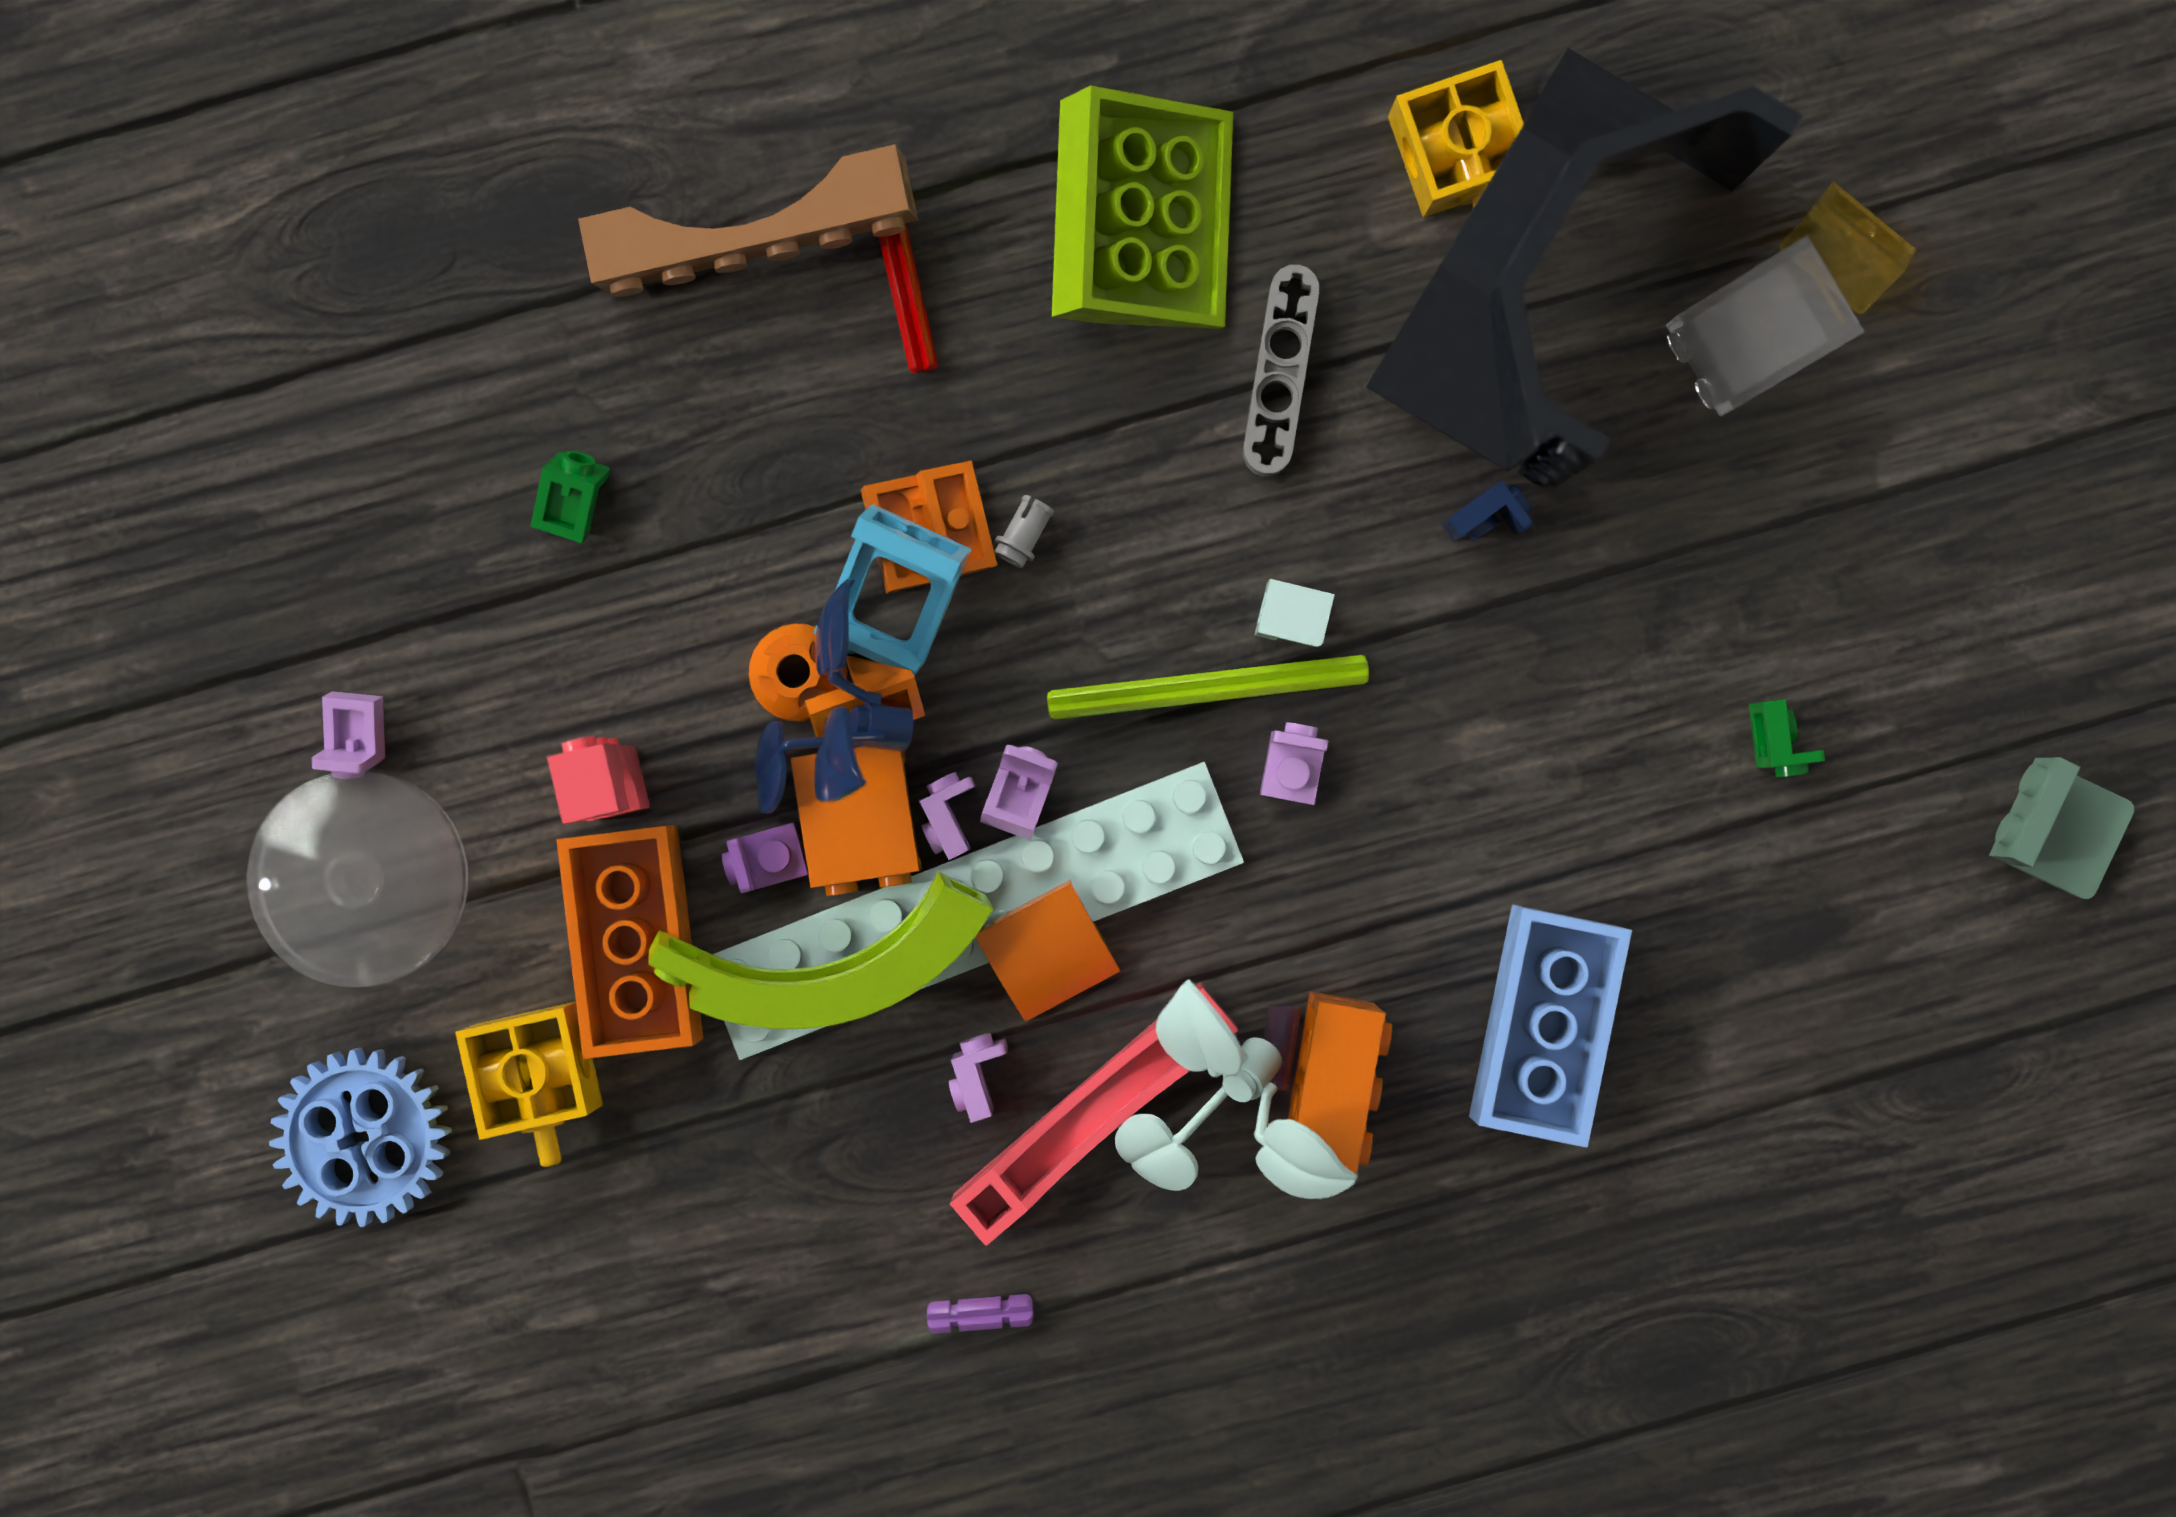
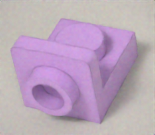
M1286 722L1284 732L1271 731L1260 795L1315 804L1324 752L1327 751L1329 740L1316 738L1318 728Z

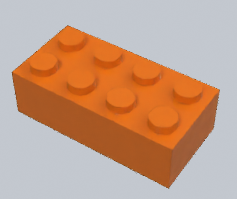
M678 825L556 839L583 1059L688 1047L704 1039L701 1013L690 1009L689 991L692 985L687 982L684 987L672 985L659 978L654 973L655 968L649 965V948L659 930L692 945Z

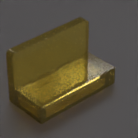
M1833 181L1820 194L1808 214L1784 238L1779 246L1784 254L1858 314H1863L1905 272L1916 252L1912 245Z

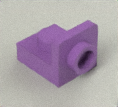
M796 822L728 840L727 847L729 852L722 854L727 879L731 885L738 883L741 893L808 875L806 855Z

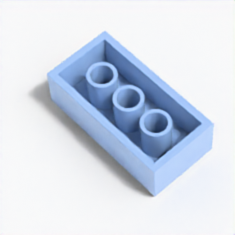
M1512 904L1469 1117L1479 1126L1588 1148L1632 930Z

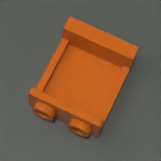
M869 747L854 748L858 766L867 784L848 797L836 802H822L816 797L814 768L817 754L790 758L811 888L825 886L826 896L856 892L858 891L857 881L878 878L880 888L912 883L911 872L923 869L921 858L919 859L904 767V763H906L905 751L899 752Z

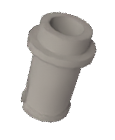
M1023 495L1022 502L1004 535H998L994 540L998 544L994 551L995 555L1019 568H1023L1026 561H1033L1035 555L1031 551L1049 518L1054 514V510L1037 499L1032 502L1033 498L1028 495Z

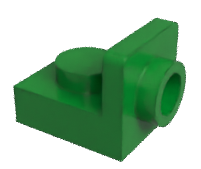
M559 452L542 468L530 527L583 543L589 537L598 491L601 485L608 479L610 468L595 463L596 461L592 456L582 452Z
M1786 699L1749 704L1756 768L1774 767L1776 777L1809 774L1808 763L1825 761L1824 750L1792 753L1791 742H1795L1797 738V723L1792 710H1787Z

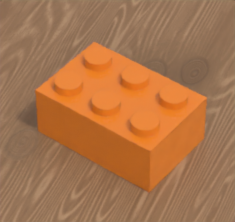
M1310 992L1287 1120L1299 1122L1315 1132L1328 1144L1342 1164L1357 1174L1359 1165L1367 1166L1371 1155L1373 1134L1367 1132L1366 1121L1368 1110L1377 1111L1379 1107L1382 1078L1376 1077L1375 1070L1378 1055L1387 1056L1392 1024L1386 1023V1013L1372 1002Z

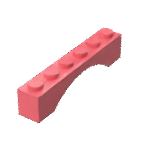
M1201 983L1196 985V988L1211 1003L1233 1034H1235L1238 1028L1234 1021ZM1157 1020L954 1192L950 1205L985 1246L1026 1213L1060 1178L1124 1121L1190 1071L1179 1065L1160 1044L1156 1033Z

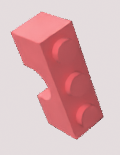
M588 736L561 743L564 753L547 757L563 824L577 823L585 820L587 822L599 821L650 808L635 745H619L618 737L607 739V736L599 738Z

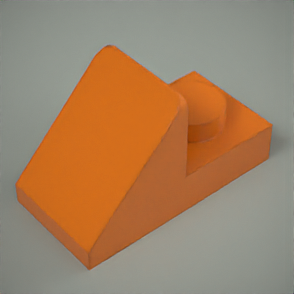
M854 656L846 657L853 684L868 692L880 693L882 705L910 708L913 720L925 716L912 670ZM840 688L805 700L816 737H823L827 717L834 708H847L850 715L852 708L855 706L862 707L864 701Z

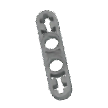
M1288 265L1280 269L1273 278L1268 294L1243 444V459L1246 466L1253 473L1263 477L1274 476L1282 472L1288 465L1293 453L1319 297V282L1316 275L1309 268L1302 265ZM1291 278L1300 279L1301 289L1309 291V296L1300 297L1295 312V317H1306V324L1291 318L1273 319L1274 311L1283 316L1285 315L1288 295L1284 292H1279V286H1288ZM1289 330L1298 336L1301 349L1295 357L1282 359L1272 352L1270 339L1276 332ZM1272 383L1285 385L1292 395L1291 405L1282 412L1269 411L1261 401L1262 390ZM1256 417L1271 424L1284 422L1289 424L1288 431L1279 427L1276 429L1274 447L1282 450L1283 455L1282 457H1274L1270 465L1261 464V455L1252 452L1253 445L1258 446L1262 444L1267 425L1256 427Z

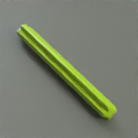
M1355 655L1051 690L1047 695V703L1050 717L1056 720L1360 685L1368 682L1369 669L1366 657Z

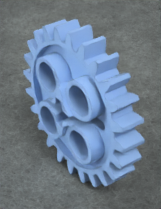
M362 1048L350 1050L347 1062L339 1051L327 1055L328 1068L320 1061L309 1064L307 1069L311 1079L300 1075L290 1081L298 1095L286 1094L279 1097L278 1102L289 1112L288 1114L279 1115L271 1119L270 1123L283 1129L284 1135L269 1141V1146L284 1149L286 1156L277 1160L273 1167L274 1169L290 1168L292 1175L286 1179L282 1186L284 1189L299 1184L304 1189L297 1201L299 1206L312 1199L319 1201L315 1217L320 1219L332 1209H336L337 1225L342 1226L351 1219L355 1212L359 1226L365 1227L372 1222L375 1211L379 1220L385 1223L394 1218V1206L403 1214L414 1207L411 1195L420 1199L429 1195L431 1190L423 1178L436 1180L443 1175L444 1172L432 1161L443 1159L450 1155L451 1150L437 1144V1139L451 1133L452 1128L437 1125L436 1117L445 1113L448 1107L447 1105L431 1106L429 1099L435 1095L439 1088L435 1085L422 1090L418 1086L424 1073L422 1068L408 1075L404 1074L405 1057L395 1058L387 1066L385 1065L386 1055L383 1049L373 1051L368 1061H366ZM372 1089L383 1093L388 1101L387 1113L384 1116L376 1114L369 1106L368 1098ZM345 1091L350 1092L352 1096L351 1102L344 1099L343 1094ZM321 1106L331 1110L336 1117V1127L333 1133L325 1131L318 1122L317 1115ZM356 1131H366L369 1135V1141L356 1143L353 1133ZM388 1141L396 1142L404 1150L405 1161L402 1167L395 1166L388 1161L385 1153ZM337 1158L347 1161L352 1167L353 1179L350 1184L342 1182L336 1176L334 1165ZM371 1170L378 1176L377 1183L373 1182L370 1178Z

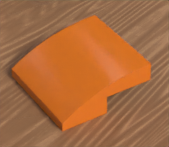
M972 460L923 470L914 476L870 484L861 488L865 510L871 504H874L971 548L961 576L997 566ZM877 557L886 594L931 584L924 575L886 558Z
M1071 880L982 926L975 937L1025 1022L1120 972L1117 962L1096 924L1093 923Z

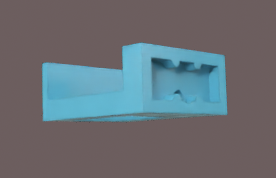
M871 504L858 517L851 537L855 538V541L836 587L837 589L847 579L855 580L849 591L847 654L858 653L879 663L912 670L915 676L926 661L971 548ZM876 557L886 558L922 574L931 583V589L913 634L908 640H899L858 621L854 616V607L871 564ZM817 625L814 629V634H816Z

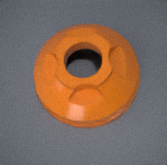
M795 623L784 625L771 631L756 646L749 664V680L756 699L765 710L787 721L803 722L810 720L805 700L839 689L829 682L828 676H821L817 672L815 659L816 634L813 633L815 627L808 624ZM791 655L802 656L810 667L808 680L797 688H789L784 685L778 674L780 663ZM845 663L841 672L842 676L847 680L848 670Z

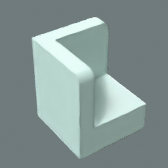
M1270 579L1266 585L1254 635L1272 640L1281 638L1313 647L1321 646L1335 594Z

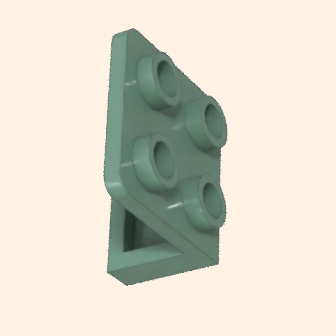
M2061 757L2035 758L2033 764L2028 767L2020 781L2019 793L2009 814L2004 817L1997 829L1996 842L1989 856L2077 898L2090 899L2096 894L2134 814V805L2131 801L2077 776L2080 769L2078 765Z

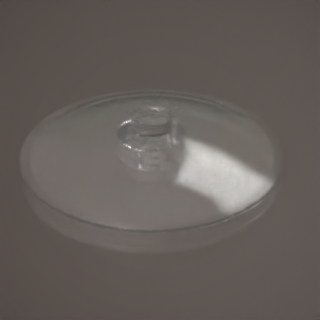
M366 771L364 776L353 779H340L328 774L299 786L283 798L268 814L255 837L250 852L247 869V889L250 907L261 934L269 946L289 966L314 980L341 987H369L402 978L428 963L444 947L454 933L465 906L468 892V866L461 838L453 822L442 807L420 788L403 779L378 772Z

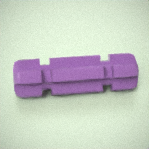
M1027 1294L1009 1295L1008 1300L1005 1301L1001 1300V1296L960 1299L957 1305H951L950 1300L931 1302L927 1308V1324L929 1331L933 1334L950 1333L954 1327H959V1332L1003 1328V1323H1010L1011 1327H1023L1031 1325L1034 1318L1033 1302L1031 1296Z

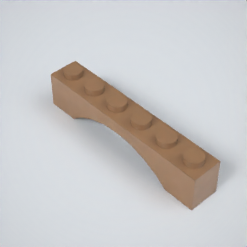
M896 144L841 157L825 179L802 199L772 216L745 225L716 229L683 227L652 218L632 207L579 218L578 221L591 283L607 293L611 292L613 297H625L641 293L644 290L643 284L663 280L665 285L683 284L695 279L694 272L715 268L717 273L739 271L748 266L747 260L767 256L769 261L791 259L800 254L799 248L819 243L822 249L843 247L853 242L852 236L872 231L873 236L876 237L895 235L905 230L906 223L918 221L906 158Z

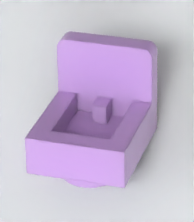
M333 691L323 696L324 750L312 757V769L331 771L333 777L340 779L362 777L367 770L385 759L383 696Z
M1006 745L980 822L1031 840L1058 763L1047 758L1044 753L1035 748H1018Z
M956 772L927 785L926 787L931 796L920 801L929 819V822L921 825L923 832L934 853L937 854L944 851L948 860L971 849L948 800L976 787L972 777H967L960 781Z
M991 1033L960 1042L962 1051L955 1053L951 1059L956 1079L949 1080L951 1095L957 1111L967 1110L971 1123L991 1117L994 1111L980 1062L1004 1055L1008 1051L1006 1039L1002 1038L993 1041Z

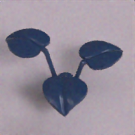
M847 579L826 602L816 629L815 659L819 675L828 676L831 684L864 701L862 707H853L850 715L847 708H834L827 717L823 737L784 740L782 722L773 721L765 727L759 738L755 756V776L758 787V804L761 813L770 814L779 805L786 782L787 766L785 756L794 749L820 747L814 768L815 794L819 801L836 802L848 797L867 784L858 766L854 745L904 752L910 744L913 733V714L911 709L882 705L880 693L868 692L847 681L842 676L841 670L845 666L848 652L849 591L855 580Z

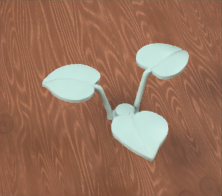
M1190 980L1184 982L1158 1017L1156 1023L1158 1040L1164 1050L1182 1067L1195 1072L1207 1069L1213 1077L1223 1074V1086L1174 1136L1168 1126L1155 1115L1137 1114L1129 1117L1120 1126L1115 1137V1145L1119 1155L1127 1163H1131L1132 1168L1139 1175L1156 1186L1172 1191L1186 1189L1192 1185L1198 1176V1163L1190 1150L1181 1143L1188 1139L1228 1095L1238 1102H1248L1261 1096L1255 1139L1263 1145L1256 1155V1163L1263 1174L1281 1190L1300 1198H1327L1351 1187L1358 1178V1175L1346 1168L1328 1144L1311 1129L1293 1120H1276L1267 1126L1271 1099L1277 1091V1086L1271 1083V1080L1282 1066V1057L1275 1046L1264 1039L1256 1037L1247 1039L1240 1046L1231 1029L1211 1003Z

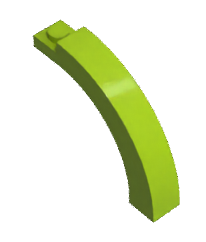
M938 871L920 902L892 931L863 950L834 962L798 969L750 967L712 955L659 930L649 948V965L655 968L654 973L659 978L672 985L684 987L686 982L691 984L692 987L689 991L690 1009L716 1019L744 1026L768 1029H809L832 1026L863 1018L888 1008L914 994L939 976L961 955L976 937L993 911V907L986 894Z

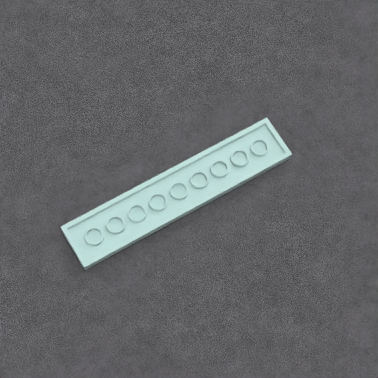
M1202 762L1035 828L1031 840L1018 835L911 876L912 883L880 888L712 955L742 965L767 969H798L840 960L877 942L901 923L923 898L938 871L987 895L993 911L984 925L1068 880H1071L1094 922L1242 864L1244 861L1206 764ZM976 938L939 976L921 989L989 963ZM724 1021L739 1060L823 1028L768 1029Z

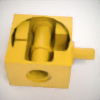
M1502 60L1396 96L1388 119L1423 218L1459 205L1472 204L1475 207L1524 123Z
M576 1001L477 1023L456 1031L479 1140L517 1131L522 1133L533 1132L540 1165L549 1167L559 1164L562 1157L555 1126L565 1123L566 1120L588 1116L603 1106L593 1058L583 1059Z

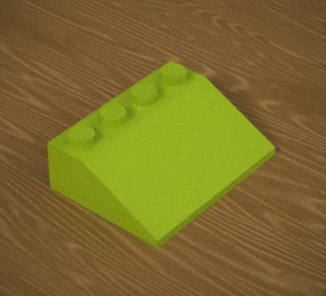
M1089 86L1060 100L1052 317L1099 324L1213 329L1225 327L1233 112L1096 86Z

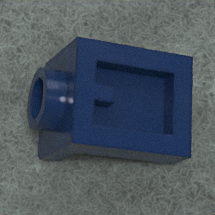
M1502 480L1492 485L1441 523L1453 541L1466 534L1472 541L1482 536L1499 523L1494 515L1496 511L1501 514L1516 535L1526 531L1534 524L1527 515L1532 511V508L1526 497L1514 485L1507 488Z

